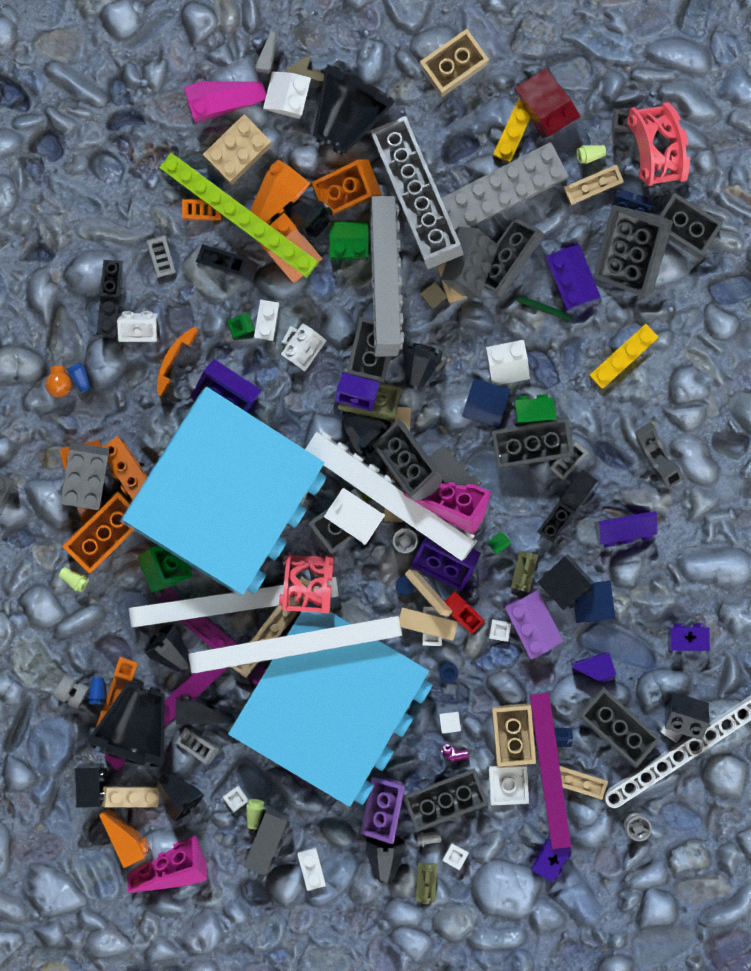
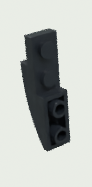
M103 259L97 337L116 338L117 319L121 309L123 261Z
M582 468L551 510L537 533L553 543L598 482V479Z

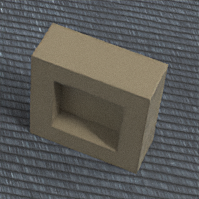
M436 282L420 293L431 309L447 298Z

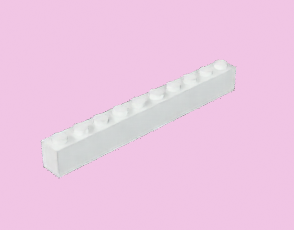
M327 432L315 433L306 447V451L324 461V466L461 561L465 560L477 542L474 539L475 535L473 533L461 530L406 497L404 489L395 484V479L387 474L385 476L380 474V469L375 465L364 463V458L359 454L354 453L353 455L348 452L349 448L341 442L335 443L332 440L333 437Z

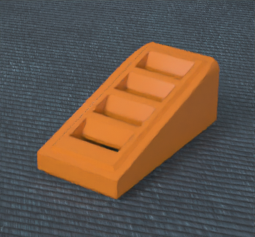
M182 199L183 220L221 221L222 215L215 210V216H212V207L203 200ZM189 205H192V215L188 214ZM196 205H200V215H196ZM204 206H208V215H204Z

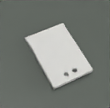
M343 488L324 517L366 545L385 514L380 513Z

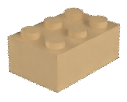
M465 29L421 60L419 67L442 98L486 67L489 59L469 30Z
M244 114L203 156L232 186L272 147V143Z
M526 703L492 706L491 713L497 767L535 764L536 756L531 705Z

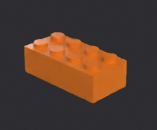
M119 491L113 494L62 546L89 574L134 531L120 522L131 503Z

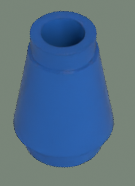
M81 362L67 368V375L80 392L90 388L85 366H82Z
M92 677L87 697L90 705H104L106 694L103 677Z

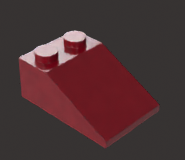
M547 69L542 70L514 88L542 138L553 135L581 117L570 97Z

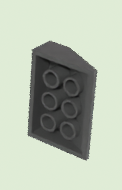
M613 205L593 278L641 297L652 294L673 221L655 214Z

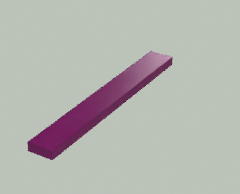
M169 587L156 601L158 603L185 599ZM206 617L179 620L212 649L238 645ZM259 662L247 678L257 686L267 668Z
M227 668L194 673L165 700L164 727L176 716V697H180L182 694H190L192 697H197ZM108 755L104 756L116 771L126 763Z
M549 692L531 694L529 697L551 849L571 847Z

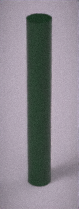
M520 294L518 296L517 302L568 322L572 319V314Z

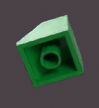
M330 222V260H368V222Z
M548 394L537 395V399H529V396H518V400L513 401L515 424L538 423L557 419L553 397L548 398Z
M160 546L149 548L137 557L151 592L167 589L193 577L190 567L186 562Z

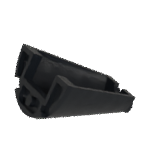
M327 64L313 136L317 138L316 141L324 146L328 143L334 147V152L343 155L394 105L395 100L392 97H386L387 94L363 79L349 72L340 71L341 69L336 66Z
M127 682L89 737L87 744L93 749L97 746L100 748L99 752L125 762L142 766L146 763H151L150 767H162L164 761L165 694L155 687H150L148 690L142 688L143 684L139 682Z

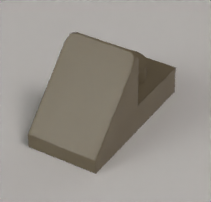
M311 55L287 68V73L310 77V83L321 86L323 84V72L318 69L309 70Z

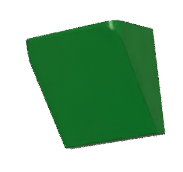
M249 313L227 320L233 339L255 331Z
M500 532L490 539L487 544L495 554H498L509 546L511 541L503 532Z

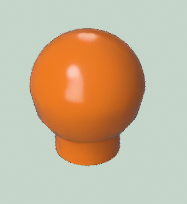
M65 366L50 367V375L46 379L45 387L47 392L53 397L61 398L71 391L72 382L66 374Z

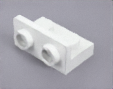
M125 311L119 314L117 319L118 341L157 342V313L151 311H144L142 313Z
M302 324L281 355L305 372L327 340L310 327Z

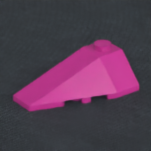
M201 81L184 87L196 124L265 102L266 92L262 82Z
M449 482V484L441 483L439 488L430 496L413 501L456 527L474 534L484 519L491 491L474 484L462 486L456 485L454 482Z
M194 836L173 845L174 848L168 852L158 854L159 858L151 863L146 862L127 875V891L133 893L189 886L207 880V865L197 837Z

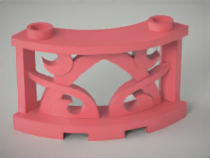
M669 102L662 103L660 107L638 110L635 107L630 108L627 118V125L632 130L639 147V178L648 186L675 180L683 182L687 181L690 157H686V146L689 145L685 129H681L679 114ZM657 130L661 135L670 140L671 145L667 147L664 156L653 145V139ZM661 168L660 174L654 175V172Z
M288 551V554L284 555L283 566H286L283 594L279 595V606H282V610L330 613L331 585H328V581H332L334 554L326 553V557L292 555V551ZM306 569H310L314 575L320 577L312 580L308 588L296 577L297 574ZM295 595L296 603H298L302 596H304L305 599L302 607L290 606V597ZM310 601L318 606H321L322 608L307 607V605Z

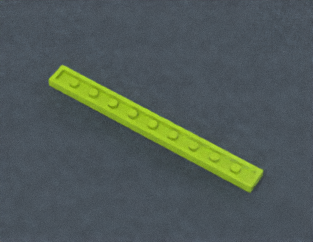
M170 153L159 167L306 278L319 263L173 153Z

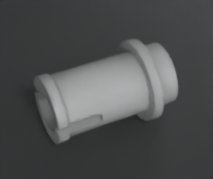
M421 831L420 834H417L418 846L422 845L424 847L425 844L441 843L440 831L422 833Z

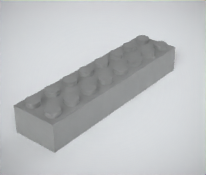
M406 116L370 130L427 269L464 255L460 241Z
M549 142L441 199L457 234L459 227L474 228L567 180L568 174L552 143Z
M372 196L370 230L375 356H398L399 350H402V343H404V333L400 332L403 325V313H401L402 294H400L402 277L400 276L401 258H399L400 239H398V233L400 232V223L398 221L399 203H395V196Z

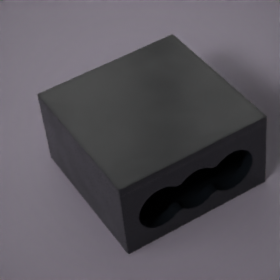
M566 555L537 583L564 611L567 607L571 610L579 602L577 598L581 594L585 597L593 589L591 585L594 581L569 555Z
M672 691L665 707V729L702 740L709 725V703Z

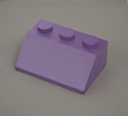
M538 590L503 606L529 659H533L563 642Z
M372 777L371 783L374 786L367 798L361 834L393 844L405 786L401 781L388 777Z

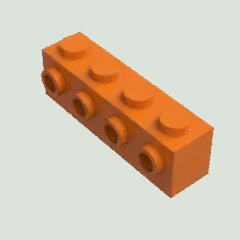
M116 436L102 447L109 448L107 465L109 464L112 468L110 471L112 476L116 480H120L122 491L126 496L130 495L133 501L148 476L124 440Z

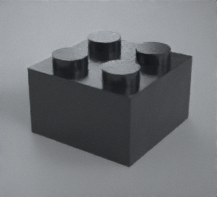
M104 763L80 764L75 768L76 808L100 807L104 801V781L107 780L108 776Z

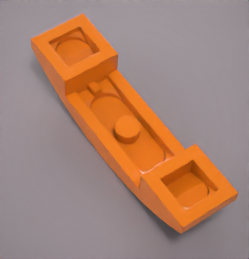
M196 327L182 334L165 355L157 380V394L159 396H164L172 382L166 375L182 345L185 344L191 347L199 332Z
M119 657L97 726L127 682L131 683L134 680L138 662Z

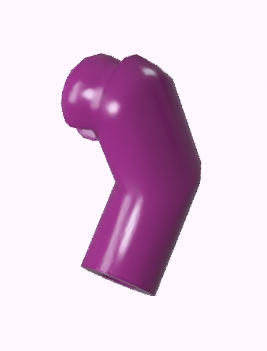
M445 744L442 747L441 752L443 756L451 762L469 759L468 750L457 751L450 744Z

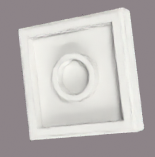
M527 764L502 767L488 766L490 805L529 804Z

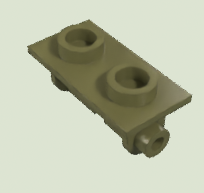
M519 551L511 588L530 592L538 555Z
M418 863L416 901L422 902V904L435 902L437 863Z

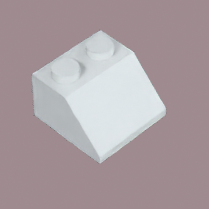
M272 72L263 109L300 119L311 78L295 73Z
M524 340L485 348L492 384L503 385L530 379Z

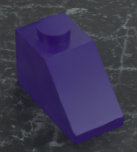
M609 652L571 663L574 669L598 681L607 682L613 679L612 676L616 675Z

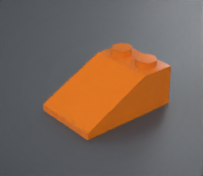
M358 159L312 182L318 201L324 202L333 211L332 216L369 202L372 196L382 195L369 159Z
M285 213L270 225L318 262L323 260L309 241L300 234L294 223ZM258 242L293 284L303 277L301 273Z
M109 808L104 809L99 816L123 868L145 859L149 853L148 849H150L148 840L146 838L143 839L142 834Z

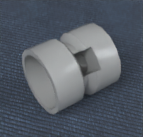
M400 529L393 536V545L398 552L409 553L417 546V536L410 529Z
M65 675L55 692L54 698L62 702L68 701L69 706L78 710L85 700L90 687L82 683L76 684L74 679ZM73 689L76 690L74 697H71Z
M637 812L630 813L624 820V830L631 839L644 841L650 836L652 826L643 814Z

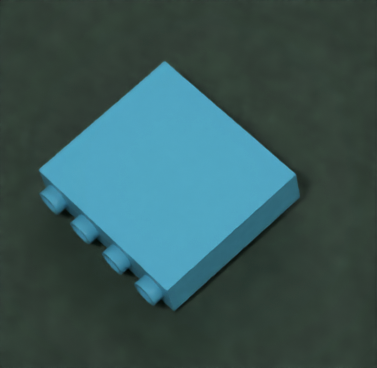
M205 387L122 516L120 522L237 595H244L246 590L255 594L266 577V574L259 570L266 557L275 561L286 544V541L279 537L287 524L295 528L306 512L307 508L300 505L307 491L315 495L323 485L327 476L321 473L320 469L325 462L216 392Z
M310 601L307 605V607L322 608L321 606H318ZM301 611L287 636L351 624L332 612ZM378 640L277 658L271 661L228 735L350 807L353 801L363 805L374 784L366 780L372 768L376 767L383 771L394 752L386 747V744L393 733L400 737L405 734L413 720L412 716L405 713L413 699L422 704L433 684L425 679L429 670Z

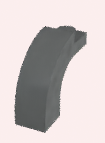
M649 422L635 431L636 441L641 451L667 489L682 481L684 477L681 470L664 448L655 426Z

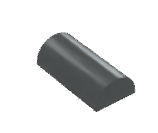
M514 218L497 242V252L483 290L497 299H502L544 238V233Z
M568 418L492 431L497 469L575 456L572 431Z
M398 419L372 445L410 499H424L433 494L441 485V473L402 420Z
M604 687L599 689L585 703L577 715L634 768L640 765L661 740Z
M475 768L403 795L416 833L489 805Z

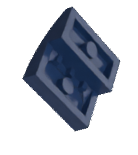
M474 378L462 417L499 428L511 389Z
M611 580L594 582L591 585L593 589L585 597L581 594L577 598L579 602L574 606L576 623L616 619Z

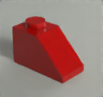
M455 591L445 601L453 611L451 615L471 634L485 622Z

